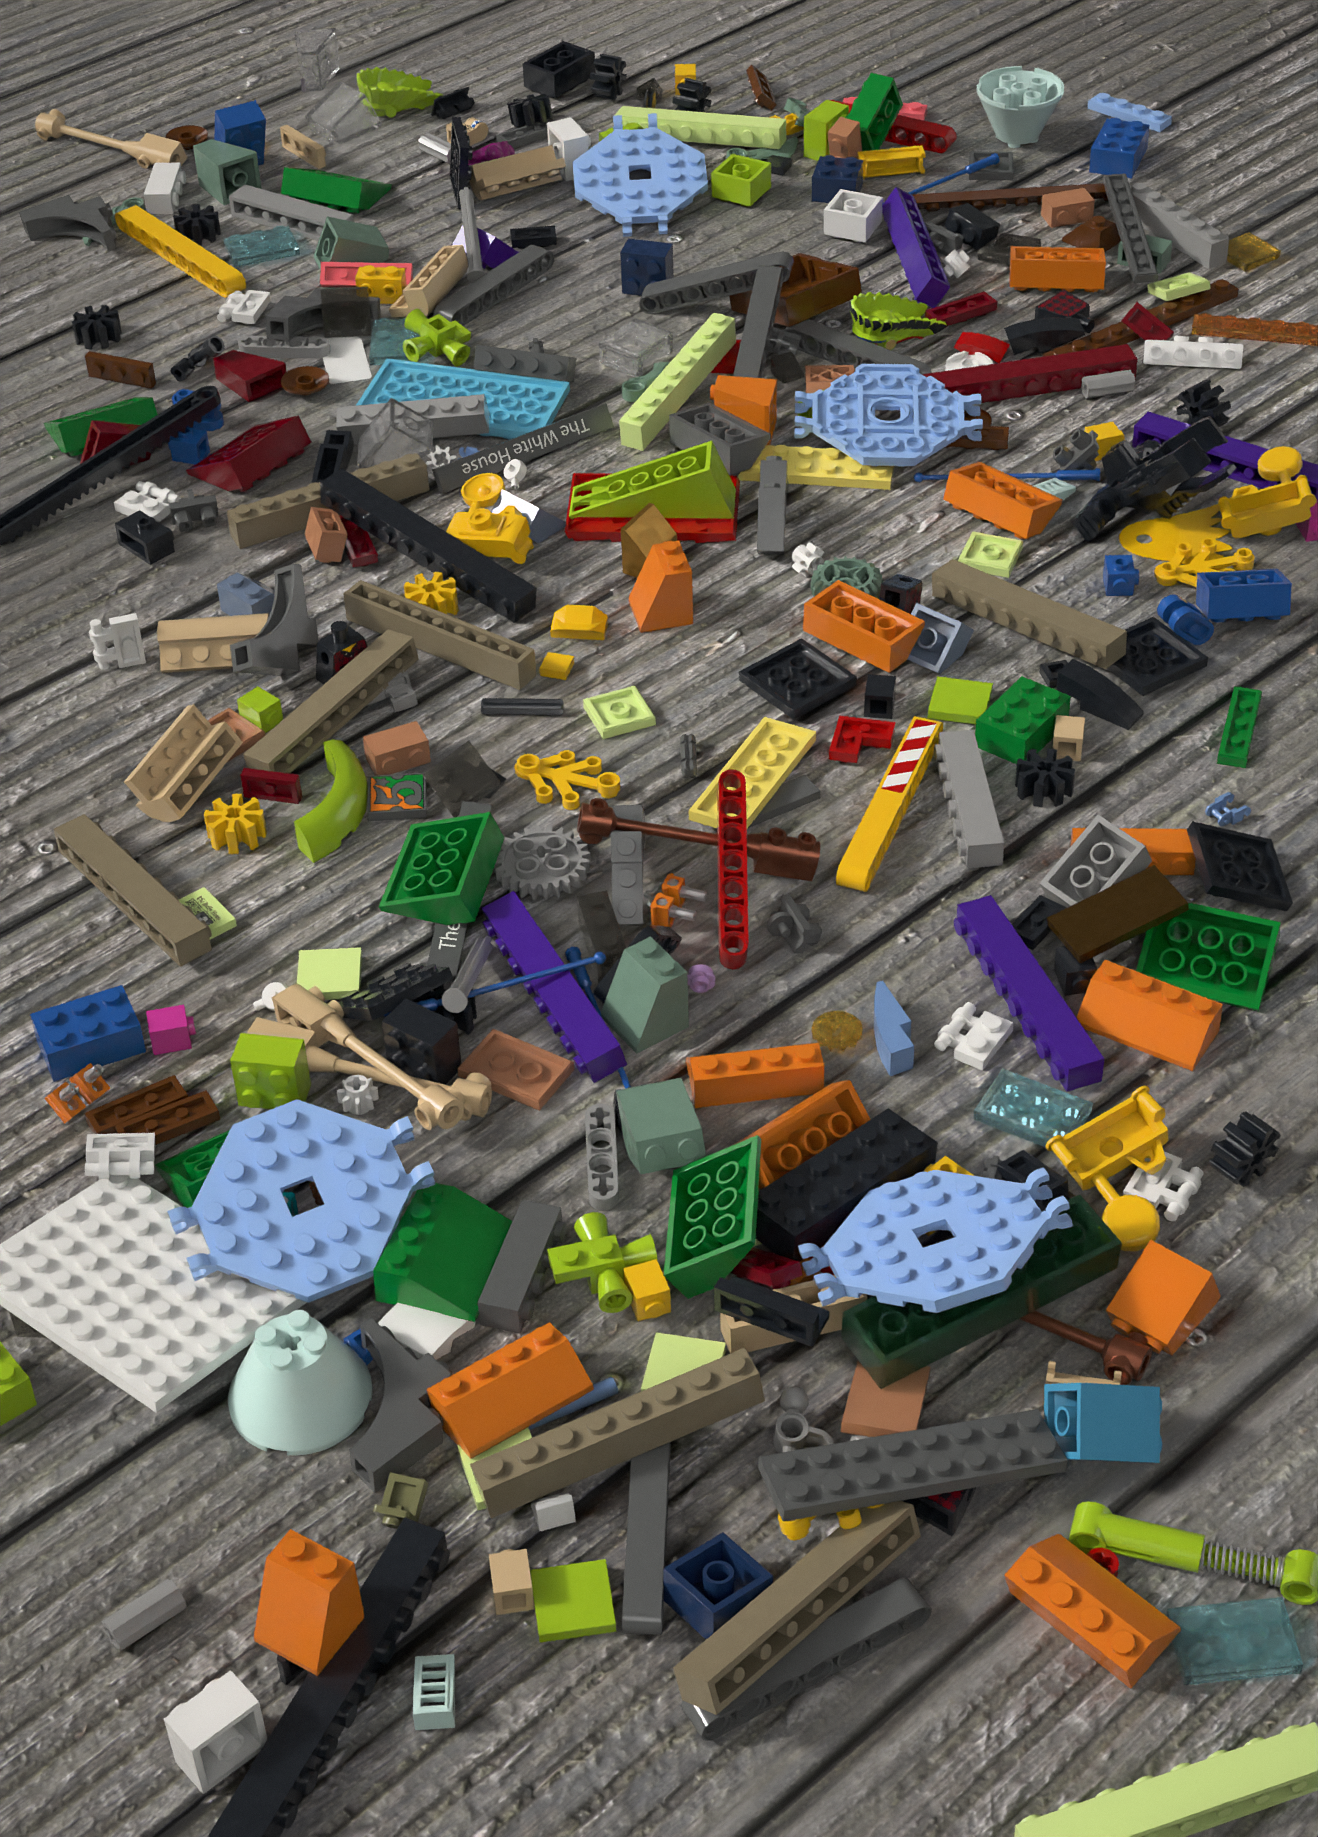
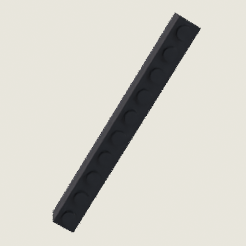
M343 468L320 482L321 503L393 547L401 554L414 560L422 567L433 573L441 572L444 580L453 577L457 588L496 611L501 616L515 623L536 608L537 587Z
M404 1517L360 1589L364 1619L318 1676L311 1672L308 1673L208 1837H280L284 1829H289L297 1816L299 1803L305 1794L309 1795L313 1791L320 1768L325 1760L329 1761L333 1757L337 1749L339 1736L345 1727L349 1728L354 1722L358 1709L357 1706L363 1696H368L373 1690L377 1673L382 1664H387L391 1660L395 1650V1643L401 1632L405 1633L408 1631L412 1624L416 1607L420 1601L424 1602L429 1596L432 1581L437 1572H442L445 1569L450 1556V1551L447 1549L445 1532Z

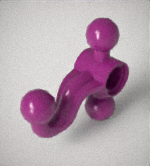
M508 141L491 143L472 151L473 156L472 160H469V165L514 155L515 150L508 144Z

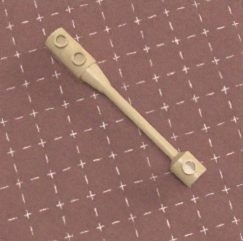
M52 109L48 114L40 113L35 121L37 135L42 140L46 141L49 137L60 138L63 134L103 144L123 150L125 153L136 158L137 163L145 169L149 165H154V163L180 162L182 166L187 159V155L179 141L146 133L140 141L113 139L66 126L65 116L57 109Z
M294 984L272 997L278 1022L315 1031L317 1047H320L327 1041H331L350 1048L419 1099L418 1106L414 1111L417 1120L425 1129L431 1130L437 1125L442 1129H450L462 1118L465 1098L457 1087L454 1086L447 1091L440 1085H431L428 1088L421 1085L359 1040L343 1020L344 1011L341 1005L336 1000L326 1004L324 995L318 987L314 986L307 990L299 984Z
M257 1017L247 1031V1034L304 1039L309 1072H341L349 1075H363L367 1079L371 1077L373 1081L402 1087L375 1067L342 1060L338 1056L317 1047L316 1035L313 1030ZM470 1073L466 1080L458 1078L451 1086L412 1077L426 1088L431 1085H440L448 1091L454 1086L457 1087L465 1098L464 1113L460 1120L467 1121L472 1115L484 1117L489 1109L492 1098L491 1082L481 1073Z

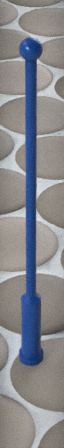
M996 153L991 154L987 158L967 165L964 170L908 193L917 194L963 174H972L993 164H999V156Z
M1100 468L1095 470H1058L1056 473H1016L1008 475L1017 479L1057 478L1062 481H1100ZM918 472L914 475V480L917 483L923 480H948L949 475H923Z
M570 947L566 950L565 956L570 963L582 960L578 947ZM585 966L574 968L573 971L582 990H585L589 1001L603 1019L590 988L592 982ZM620 1067L618 1073L625 1089L631 1087L624 1068Z
M597 952L594 957L470 991L467 998L588 964H603L606 961V955L603 952ZM434 998L417 1002V1004L431 1011H435L438 1006L443 1005L442 999L436 1000Z

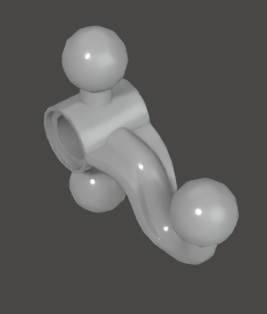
M797 1386L788 1387L780 1396V1405L785 1413L781 1414L777 1419L773 1436V1446L778 1453L836 1443L827 1432L808 1425V1421L801 1414L808 1407V1396L802 1388ZM794 1431L799 1436L796 1438L786 1437L783 1434V1432ZM852 1435L850 1441L859 1440V1439H865V1438H870V1437L861 1436V1435Z

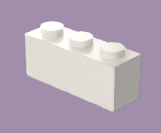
M180 162L154 163L144 192L146 211L148 213H174L175 207L179 205V195H182L183 192L182 186L186 184L185 171H182Z

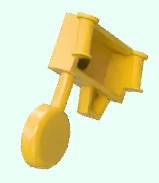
M1286 446L1275 447L1267 450L1258 460L1260 476L1268 481H1280L1281 484L1259 490L1251 484L1234 489L1233 495L1230 498L1222 496L1218 499L1222 515V527L1230 529L1232 537L1243 538L1258 533L1266 536L1274 535L1280 532L1284 526L1303 522L1311 517L1310 507L1316 504L1317 499L1311 493L1307 476L1300 475L1296 480H1291V477L1299 473L1303 467L1302 456L1298 450Z
M482 473L473 476L464 483L461 489L464 502L470 506L468 512H457L454 514L446 532L486 557L511 558L517 564L525 563L527 553L534 548L532 539L528 537L531 531L527 518L522 516V513L512 505H507L500 513H491L488 509H484L496 503L501 490H505V485L502 478L497 474Z
M1146 1085L1136 1089L1129 1099L1063 1137L1062 1135L1054 1136L1045 1145L1048 1151H1053L1083 1191L1096 1186L1108 1202L1101 1216L1102 1232L1105 1239L1113 1247L1123 1251L1145 1249L1149 1241H1155L1160 1232V1216L1150 1201L1137 1195L1119 1196L1107 1180L1132 1164L1153 1175L1160 1171L1166 1162L1162 1147L1168 1142V1128L1162 1122L1166 1116L1165 1109L1149 1094L1150 1089Z

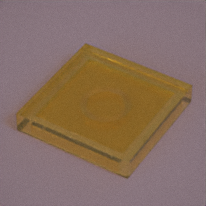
M1248 232L1229 240L1227 261L1246 272L1280 258L1281 250Z

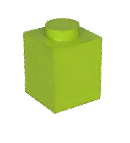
M258 686L237 699L239 715L265 731V733L272 730L283 720L281 700Z

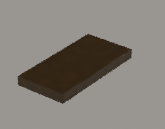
M1153 865L1047 917V924L1081 964L1188 911L1189 905L1186 899L1159 869Z

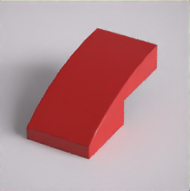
M962 332L953 348L960 352H969L968 355H975V352H980L987 355L991 360L1000 363L1010 344L985 334Z

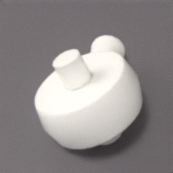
M518 459L511 460L505 466L504 477L511 482L513 490L519 488V482L525 477L527 467Z
M282 982L268 984L262 992V999L253 1003L256 1011H260L265 1007L275 1011L272 997L288 988V986Z

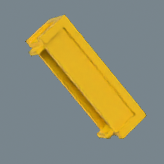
M922 145L857 152V159L863 160V180L866 177L916 172L925 174L923 158L926 157V153Z

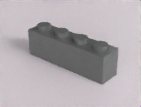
M476 345L474 369L574 382L577 358Z
M527 1200L521 1201L478 1300L480 1325L520 1334L525 1321L531 1320L534 1312L535 1296L542 1293L545 1285V1272L547 1268H551L547 1249L555 1248L557 1243H562L565 1238L567 1226L566 1222H562L561 1207Z

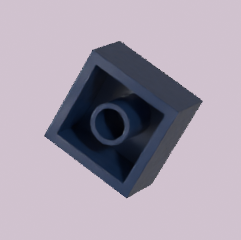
M832 155L820 156L812 176V202L830 203L840 189L860 193L863 185V160L854 157L835 158Z
M628 239L620 252L622 294L642 296L646 285L674 278L672 243Z
M722 1532L663 1568L664 1602L703 1638L708 1639L773 1583V1575Z

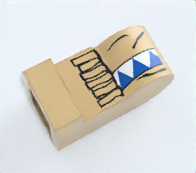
M471 117L463 124L467 128L470 146L483 141L487 137L488 126L482 121ZM452 123L446 125L447 142L451 143Z

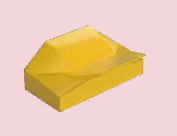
M565 605L554 612L550 635L552 638L604 640L608 627V615L595 606Z

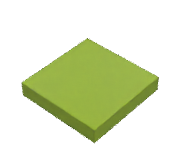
M937 676L927 718L976 725V719L988 709L993 683Z
M606 1559L530 1570L539 1643L617 1632Z

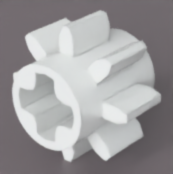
M954 249L942 260L946 265L943 268L945 274L948 277L954 275L958 278L970 267L967 264L970 257L963 250L958 253Z
M436 445L434 453L427 452V456L431 458V461H427L426 465L427 467L432 466V469L439 467L436 465L437 460L435 458L441 459V457H445V463L447 464L455 461L456 456L449 455L450 447L442 450Z
M808 542L807 546H798L792 554V560L795 562L792 568L805 577H808L809 573L813 575V571L817 570V566L824 564V560L821 557L824 551L811 542Z
M352 1075L346 1080H342L343 1089L337 1090L338 1103L343 1104L344 1112L349 1111L354 1115H362L374 1109L373 1101L379 1099L378 1087L373 1086L371 1077L367 1079L363 1075Z

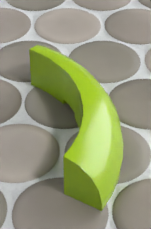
M332 739L323 742L327 769L335 778L331 790L318 806L294 821L298 848L313 863L339 848L342 844L341 840L350 831H356L367 809L368 784L364 770L356 754L341 740Z

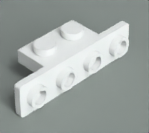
M1174 336V341L1145 340L1143 363L1150 365L1240 369L1242 367L1243 344L1213 343V338L1199 337L1198 342H1189L1188 336Z

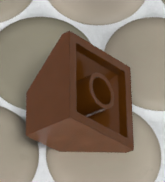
M1094 216L1062 237L1063 242L1077 248H1104V252L1121 241L1116 224L1102 216Z

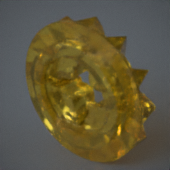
M830 1011L821 1014L813 1021L811 1028L812 1039L817 1040L820 1047L828 1046L830 1052L834 1048H840L844 1052L847 1046L856 1047L857 1041L862 1039L863 1033L860 1020L844 1011ZM841 1027L842 1032H840L836 1036L832 1035V1033H835L836 1030H838V1028Z

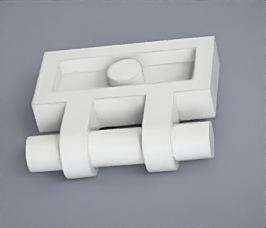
M248 290L246 294H242L240 291H235L228 296L226 304H223L218 310L217 319L220 322H225L226 319H230L232 316L233 322H241L246 325L255 324L271 301L270 292Z
M139 481L136 484V490L140 492L128 491L114 502L115 511L127 516L140 510L153 517L157 522H160L171 513L169 503L179 502L178 499H181V496L176 495L173 490L168 488H158L152 482L145 483Z
M136 613L109 618V628H103L101 621L98 619L90 622L89 636L95 646L93 651L94 660L98 662L101 670L108 669L110 667L109 661L117 660L119 668L146 663ZM113 640L114 647H106L105 642Z
M967 1002L953 1013L952 1021L949 1025H944L941 1028L934 1045L940 1051H944L948 1046L955 1048L954 1059L983 1070L1013 1032V1022L987 1011H984L980 1018L974 1017L973 1014L976 1011V1007L974 1004ZM961 1029L969 1031L965 1036L959 1033Z
M155 1133L87 1134L85 1176H99V1179H109L113 1175H130V1178H140V1175L154 1174Z
M1164 1152L1166 1162L1162 1169L1151 1175L1138 1167L1123 1190V1195L1143 1197L1150 1201L1155 1208H1157L1159 1203L1167 1206L1164 1212L1165 1218L1169 1221H1176L1178 1216L1184 1214L1187 1210L1190 1196L1196 1194L1199 1190L1204 1173L1199 1167H1192L1189 1172L1182 1170V1158ZM1172 1183L1179 1186L1177 1192L1169 1189Z

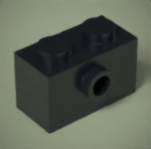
M966 203L950 208L945 228L955 234L962 235L964 237V244L979 250L995 245L1000 223Z
M140 510L115 523L119 545L149 565L175 552L174 535L171 529Z

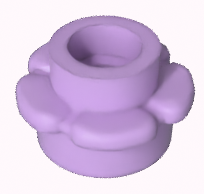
M694 965L689 969L687 975L688 985H690V989L694 992L704 993L715 986V976L709 966Z

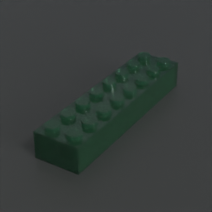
M1079 1194L1067 1200L1070 1209L1058 1214L1067 1213L1072 1220L1073 1226L1050 1230L1043 1239L1038 1238L1033 1245L1034 1252L1022 1269L1016 1268L1011 1275L1012 1283L1006 1291L938 1313L923 1311L921 1304L907 1302L904 1307L878 1302L877 1296H874L843 1312L841 1338L878 1387L883 1389L1117 1269L1122 1242Z

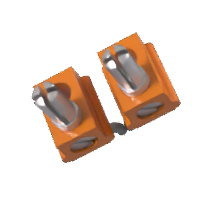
M673 873L668 874L662 885L656 886L651 891L646 890L644 893V897L648 899L647 905L651 908V925L671 928L675 917L695 921L696 911L682 908L686 901L685 898L704 902L707 898V892L685 886V878L674 876ZM658 890H661L662 892L656 894V896H655V898H654V900H653V902H652V897H651L650 895H653V894H655Z
M91 1063L69 1079L71 1084L64 1082L44 1098L64 1124L86 1108V1105L76 1093L79 1092L90 1105L110 1089V1086L101 1076L103 1068L97 1071L101 1065L93 1066ZM68 1104L72 1106L73 1110L69 1109Z

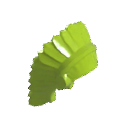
M378 67L374 69L367 68L366 70L361 69L356 77L361 94L359 98L360 103L371 115L377 117L387 116L393 118L397 112L409 108L423 110L425 107L432 106L435 99L443 96V94L427 91L431 88V80L422 79L421 76L414 77L412 73L406 75L404 71H397L396 69L390 71L386 67L382 70Z

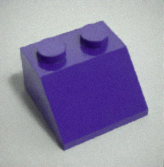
M462 225L452 245H463L466 252L464 228ZM477 228L482 268L485 269L486 266L494 269L519 253L497 237Z

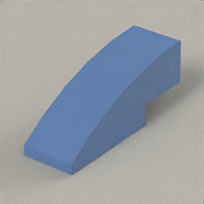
M882 980L877 982L874 995V1037L881 1061L888 1074L893 1076L913 1069L914 1045L910 1040L911 1020Z

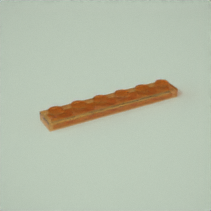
M1194 314L1192 335L1318 346V325H1311L1306 322L1289 323L1282 320L1268 321L1258 318H1236L1232 315Z

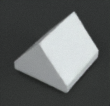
M558 1493L533 1500L531 1503L539 1531L576 1522L573 1499L569 1493Z

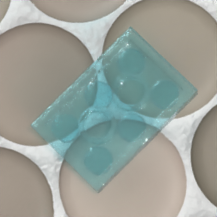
M277 226L270 230H255L249 234H234L229 238H223L224 247L234 268L300 255L299 246L289 226Z
M406 317L402 319L380 318L373 320L369 354L370 366L383 365L387 358L410 361L403 351V342L407 339L420 337V335L405 328L404 322Z
M1002 1068L974 1109L973 1119L1045 1147L1046 1143L1054 1136L1062 1135L1063 1137L1084 1125L1092 1112L1093 1103Z
M1283 1597L1167 1609L1166 1616L1181 1627V1631L1172 1642L1184 1685L1302 1673L1303 1662Z

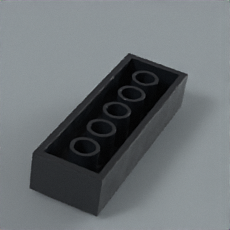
M889 1108L758 1192L756 1240L776 1255L799 1262L802 1261L803 1258L798 1246L812 1243L819 1248L823 1247L869 1190L881 1187L888 1182H897L913 1177L919 1172H924L930 1164H935L938 1142Z

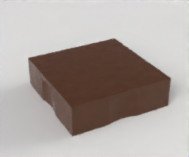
M802 253L793 255V267L789 279L782 284L774 323L791 327L852 300L854 295L858 296L862 293L859 268L825 261L821 258ZM752 290L730 295L731 310L747 315Z

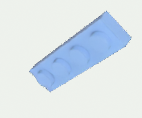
M1099 93L1088 101V109L1128 122L1141 121L1143 124H1149V129L1157 132L1163 131L1172 123V116L1166 115L1162 111H1154L1146 108L1144 105L1130 103L1126 99H1117L1107 93Z

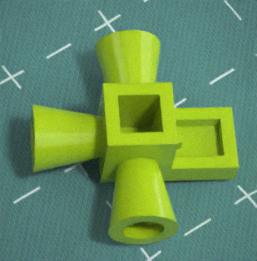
M414 309L407 315L404 322L405 328L420 335V337L407 339L403 342V351L410 361L417 362L429 352L435 358L445 354L456 367L466 362L470 355V347L463 343L471 339V332L456 320L448 321L440 314L428 319L420 309Z
M599 1212L584 1214L574 1224V1230L582 1242L547 1249L555 1282L559 1284L586 1278L591 1295L598 1293L599 1308L606 1313L620 1312L629 1307L633 1301V1295L624 1283L623 1268L655 1259L658 1261L652 1235L649 1234L619 1247L616 1235L608 1236V1222L604 1214Z

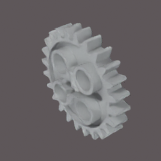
M538 825L533 832L528 828H524V834L522 835L513 832L514 839L505 837V845H502L494 866L496 881H501L502 888L509 887V891H514L515 893L520 891V898L531 894L532 900H535L538 895H542L545 900H548L549 894L553 893L559 898L560 891L563 890L570 894L571 886L579 888L580 880L587 879L586 873L590 872L591 862L587 844H582L580 837L574 838L573 831L564 834L562 827L555 832L552 831L551 825L546 830H541Z

